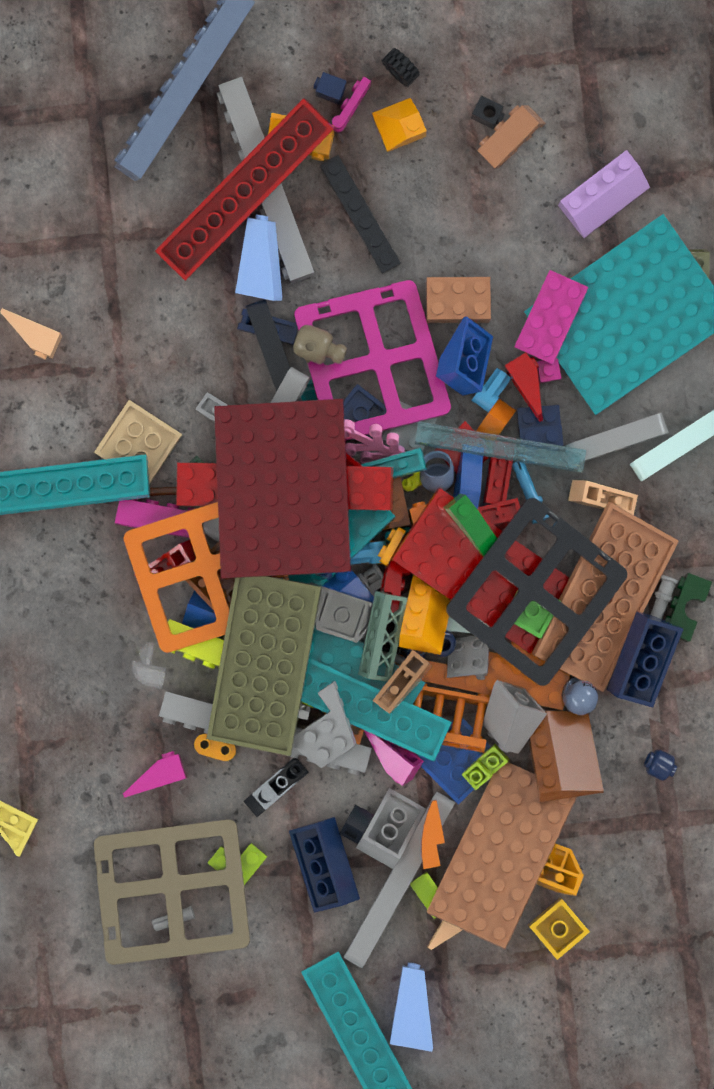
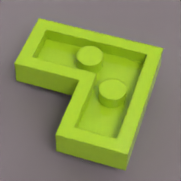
M252 843L241 855L244 885L268 857ZM222 846L208 862L217 871L226 868L225 851Z

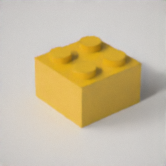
M558 898L528 924L557 960L590 933L562 898Z

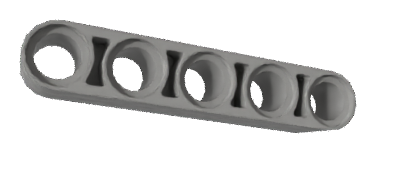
M662 413L572 442L564 447L571 466L663 436L669 432Z

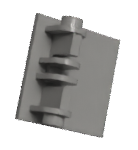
M475 636L455 638L456 647L451 655L448 656L447 678L475 675L478 680H484L488 674L489 647Z

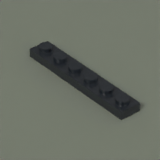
M339 155L322 163L320 167L381 273L384 274L400 265L398 257Z

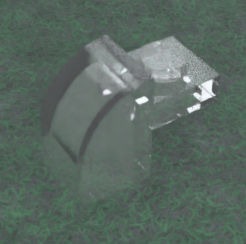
M146 642L145 646L141 645L139 658H142L141 663L132 662L133 673L142 684L163 689L167 668L151 665L156 644Z

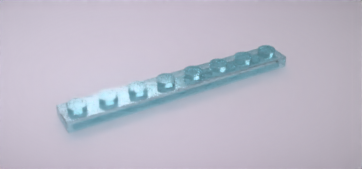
M418 422L415 444L581 473L584 470L586 450L424 422Z

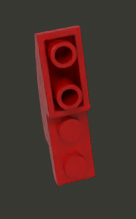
M407 534L401 539L397 549L399 548ZM390 559L384 570L380 592L400 596L405 586V579H402V576L407 577L410 572ZM392 600L390 607L392 613L398 610L400 601Z

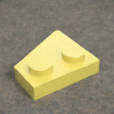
M0 801L1 836L10 845L16 856L20 857L39 819Z

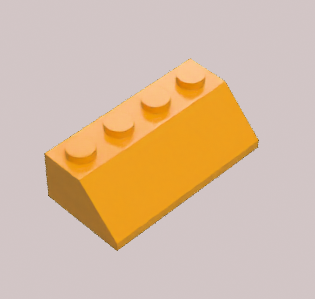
M415 575L412 578L400 631L399 647L441 655L449 619L446 607L451 600Z

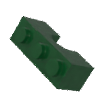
M687 573L685 577L681 576L679 580L680 582L677 586L680 589L679 594L673 597L670 608L673 610L670 616H666L665 621L683 628L680 640L690 642L697 621L687 617L685 606L690 600H696L701 603L705 602L712 582Z

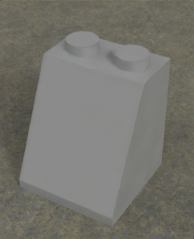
M496 680L484 716L483 726L488 730L487 734L499 743L498 747L502 751L519 754L547 713L525 688Z

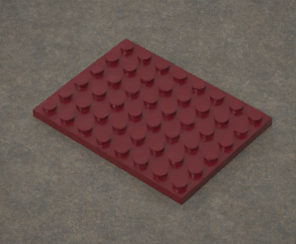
M328 399L214 406L221 578L351 572L344 400Z

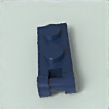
M243 309L241 313L243 317L241 323H238L237 329L255 334L253 326L249 325L250 317L247 309ZM272 317L281 342L294 345L298 331L296 323Z

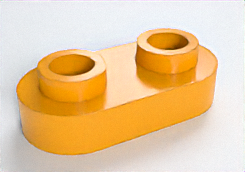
M398 527L397 530H391L386 539L390 541L389 545H383L378 554L381 558L379 562L386 566L388 565L406 532L404 529Z
M207 734L199 735L194 742L195 750L204 756L229 761L236 754L235 745L207 739ZM203 740H206L209 743V746L206 749H203L201 747V742ZM224 746L229 748V753L226 755L221 752Z

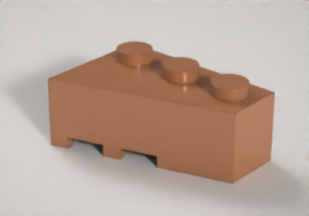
M517 105L509 113L511 117L506 122L502 120L494 128L496 132L491 137L486 136L479 143L481 147L477 151L494 168H499L525 141L532 137L531 135L539 127L542 128L546 124L530 106L522 105L519 107Z

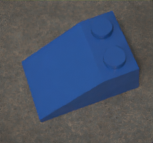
M464 317L439 359L436 377L462 396L482 392L493 336L470 318Z

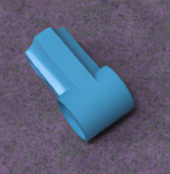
M496 368L483 386L482 392L476 393L472 401L489 413L500 398L501 392L508 385L511 377Z
M386 541L369 542L351 559V565L368 562L369 564L381 563L379 562L381 558L378 554L383 545L387 546Z

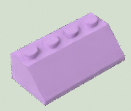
M626 150L563 198L558 206L581 236L585 238L643 194L650 186L640 166Z

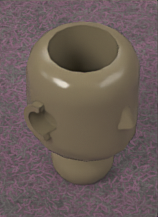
M303 325L296 336L293 351L297 356L304 358L307 363L312 361L317 364H323L326 358H330L334 363L341 364L345 358L347 347L343 344H333V336L328 331L312 325Z

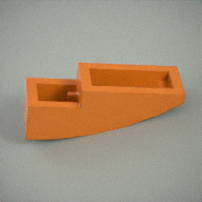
M437 800L431 801L423 825L421 838L423 869L441 866L437 844L445 843Z

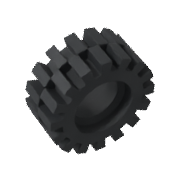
M393 48L381 60L385 68L390 71V74L404 86L409 87L420 76V72L414 66V63L396 48Z

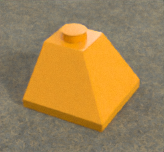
M411 98L372 113L387 152L426 137L427 130Z

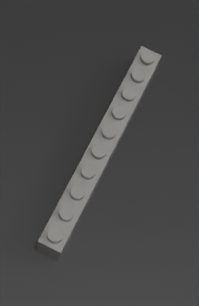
M239 77L218 85L220 92L216 94L220 105L224 104L227 111L223 113L227 124L231 123L234 131H231L234 143H239L241 150L238 151L242 162L264 139V135L243 78ZM280 184L261 203L262 209H259L261 215L268 216V221L276 222L279 260L282 259L284 265L281 271L284 279H289L290 284L314 276V270L283 186Z
M165 692L159 716L164 717L163 722L175 725L176 721L184 723V728L196 730V727L204 728V733L207 734L213 704ZM296 727V730L298 732L302 730L301 728ZM356 744L328 763L327 767L337 770L340 769V766L348 768V773L360 776L361 772L365 773L372 748ZM293 747L290 757L298 759L299 755L305 756ZM307 758L306 761L311 762V763H314V762L311 761L309 758Z

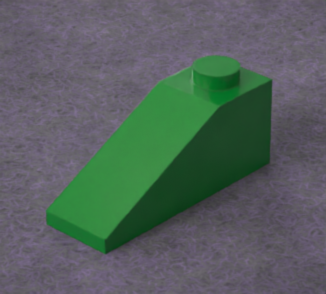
M458 494L443 508L480 554L484 556L497 537L465 494Z

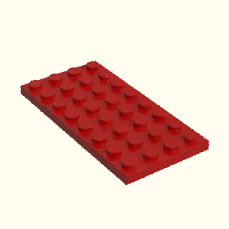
M438 488L391 560L451 600L483 556L443 508L454 497ZM484 519L498 538L502 530ZM516 540L505 553L506 560L527 576L532 574L542 558ZM555 568L543 587L559 600L569 577ZM492 571L467 604L466 609L483 623L492 627L512 601L518 588L498 572ZM515 624L505 635V638L529 654L532 653L539 638Z

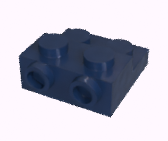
M358 384L344 400V419L353 422L384 415L387 412L382 402Z
M559 405L542 406L543 421L541 422L538 421L530 407L517 408L520 451H525V454L538 453V449H546L547 452H558L559 448L564 446Z

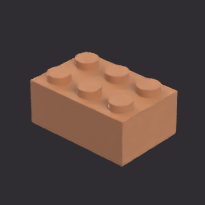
M427 277V323H461L464 317L470 318L475 323L490 322V277Z

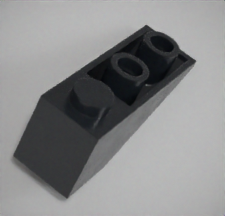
M293 758L243 802L258 817L309 772L297 758Z

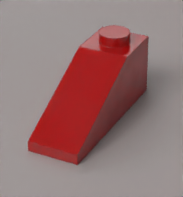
M524 353L506 364L505 370L538 421L541 422L543 421L537 370L539 365L534 357L530 358L527 353Z
M191 540L178 544L150 563L151 572L155 574L195 561L196 555Z

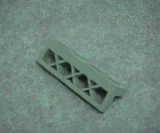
M375 591L358 675L381 681H388L392 677L407 597ZM392 600L400 601L398 610L392 613L390 609ZM393 621L395 624L394 631L388 634L386 631L387 624ZM389 642L391 646L390 651L384 655L382 646ZM384 662L386 666L385 676L377 675L378 666Z

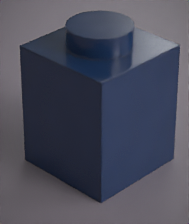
M323 72L321 78L317 77L313 89H316V97L339 105L346 89L347 81Z

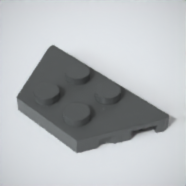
M322 586L315 629L357 643L367 632L373 603Z

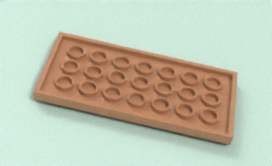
M608 502L589 540L627 570L628 575L560 668V670L580 681L585 680L592 683L597 690L604 692L613 674L636 611L644 612L679 542L677 539L611 502ZM600 555L595 559L602 567L607 563ZM580 556L559 600L577 615L581 614L605 582L606 576ZM553 616L542 638L538 640L532 655L546 661L567 633L568 627Z
M507 762L492 775L427 913L502 949H506L577 797L540 802L535 774Z

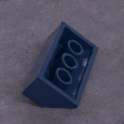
M636 611L607 690L617 698L654 707L683 628L655 616Z
M335 817L289 831L314 913L340 907L360 899Z

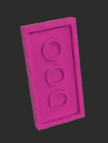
M549 270L514 347L553 365L589 287Z

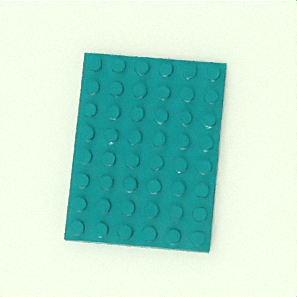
M664 214L571 278V280L589 288L558 353L557 359L591 410L597 415L714 334V285ZM533 305L524 311L527 317L529 316Z

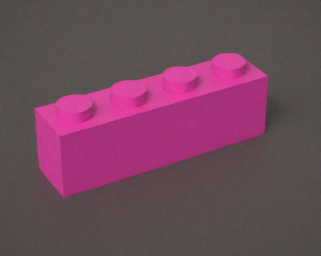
M138 499L119 501L115 524L138 528L196 508L188 507L186 511L179 509V506L167 503V507L158 505V501L146 499V503L139 502ZM186 529L169 533V535L190 538Z

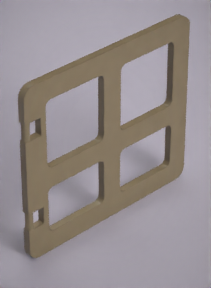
M228 819L105 835L95 839L94 853L105 958L109 964L117 965L242 949L249 945L250 932L238 828L233 820ZM216 836L223 838L226 868L224 870L180 875L178 873L175 846L177 842ZM155 844L160 846L163 871L161 878L116 883L113 863L114 850ZM108 860L109 873L102 874L101 861ZM227 885L230 895L233 933L230 935L188 940L185 936L182 891ZM163 893L166 898L170 940L167 943L124 948L121 939L118 900ZM108 927H115L116 939L109 940Z

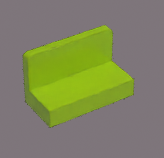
M426 871L413 880L410 886L428 910L438 887Z

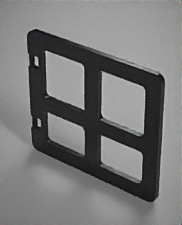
M529 498L525 500L448 603L446 613L536 684L545 686L549 684L624 583L628 573L622 565L553 513L536 498ZM546 515H549L556 521L552 527L543 521ZM534 519L556 536V542L532 574L527 576L506 560L505 553L529 521ZM570 549L574 550L606 576L605 582L579 615L543 587L548 577ZM598 555L607 561L604 567L595 561ZM496 571L516 586L518 592L494 625L488 627L468 612L466 606L491 572ZM531 601L538 603L568 627L567 633L542 666H538L505 640V635Z

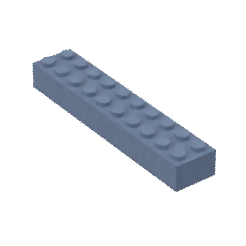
M218 0L216 2L219 6L214 8L213 11L211 10L205 19L207 25H203L194 36L196 42L189 45L182 56L185 59L181 60L173 68L171 73L174 76L172 79L166 80L162 85L160 91L163 93L161 96L158 95L153 99L148 107L151 109L150 113L143 115L138 122L139 130L131 133L126 141V144H128L127 148L120 150L114 160L117 162L115 165L116 169L134 181L142 178L255 2L253 0Z

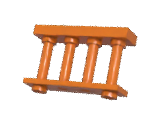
M425 684L413 705L421 708L423 695L436 697L433 714L441 717L444 699L457 701L452 730L446 734L442 745L484 753L487 740L483 739L481 732L490 696L481 693L476 696L428 687ZM465 703L478 705L473 734L470 737L463 736L460 732Z

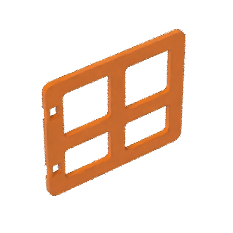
M218 502L129 530L124 535V543L159 647L163 652L169 653L225 635L230 607L218 574V570L221 569L220 553H211L202 526L204 522L219 517ZM186 529L196 555V560L159 573H152L142 543L159 536ZM284 575V576H272V577H277V578H282V577H283V579L289 580L288 575ZM196 576H202L216 615V621L185 632L173 634L170 630L158 589Z

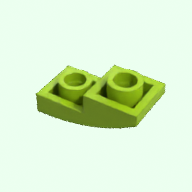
M494 744L462 773V776L477 790L496 771L509 761V758Z

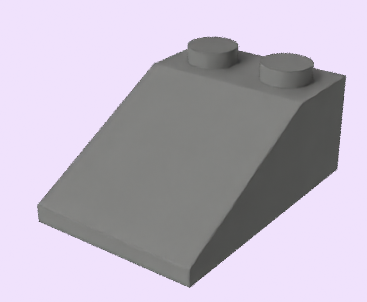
M389 788L356 848L393 869L402 856L426 808Z

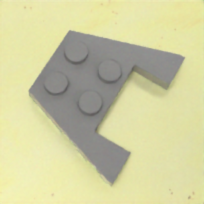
M335 681L318 692L330 711L298 732L296 730L293 747L320 768L357 744Z

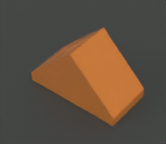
M498 399L476 430V433L492 445L493 440L497 439L516 410L501 399Z

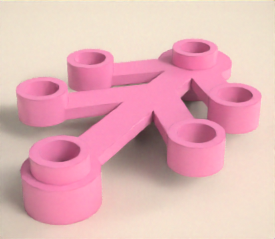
M345 419V439L352 437L364 443H346V453L354 456L356 452L364 451L360 454V462L362 464L406 452L405 448L399 445V435L397 433L387 434L386 444L390 446L387 447L383 444L381 425L373 424L370 426L369 435L373 437L372 439L354 430L355 423ZM368 451H380V452L371 453V452H368Z

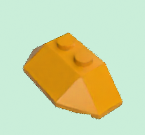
M555 843L537 885L558 893L577 895L584 875L572 849Z

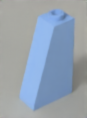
M256 214V218L247 219L235 293L272 301H282L276 222L268 221V216Z
M408 962L407 966H402L389 1042L392 1045L432 1052L433 1042L424 969L420 968V964Z

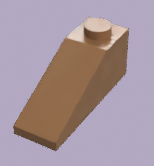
M412 650L372 701L390 714L420 683L432 665Z

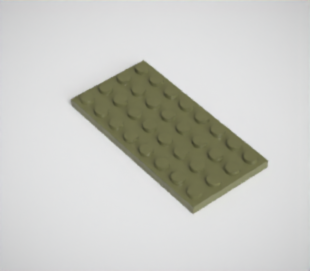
M272 576L235 578L207 739L287 756L292 755L322 586Z

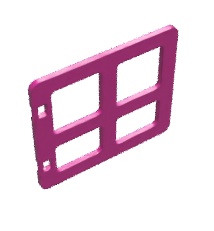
M406 280L380 288L329 299L328 301L301 306L295 310L294 318L298 332L303 325H312L314 321L350 312H357L359 314L370 352L368 355L346 360L341 364L325 365L324 363L317 364L312 361L307 363L317 400L333 399L329 386L331 380L371 370L376 373L387 412L384 415L354 422V430L364 435H369L370 426L373 424L381 425L382 431L444 416L450 412L451 404L445 383L436 377L439 362L419 293L413 281ZM392 290V297L382 299V292ZM403 300L407 307L416 342L386 350L373 308ZM330 307L331 312L319 315L318 308ZM414 359H421L433 402L403 409L399 401L390 366Z

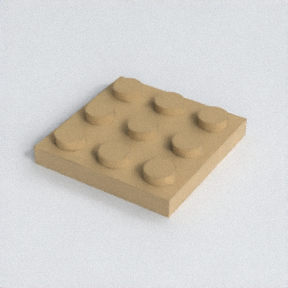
M128 400L94 453L103 459L147 455L150 485L182 434Z

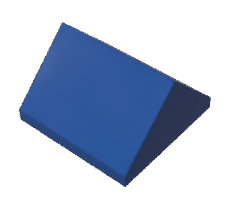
M194 590L188 602L182 624L191 628H197L215 622L216 615L214 610Z

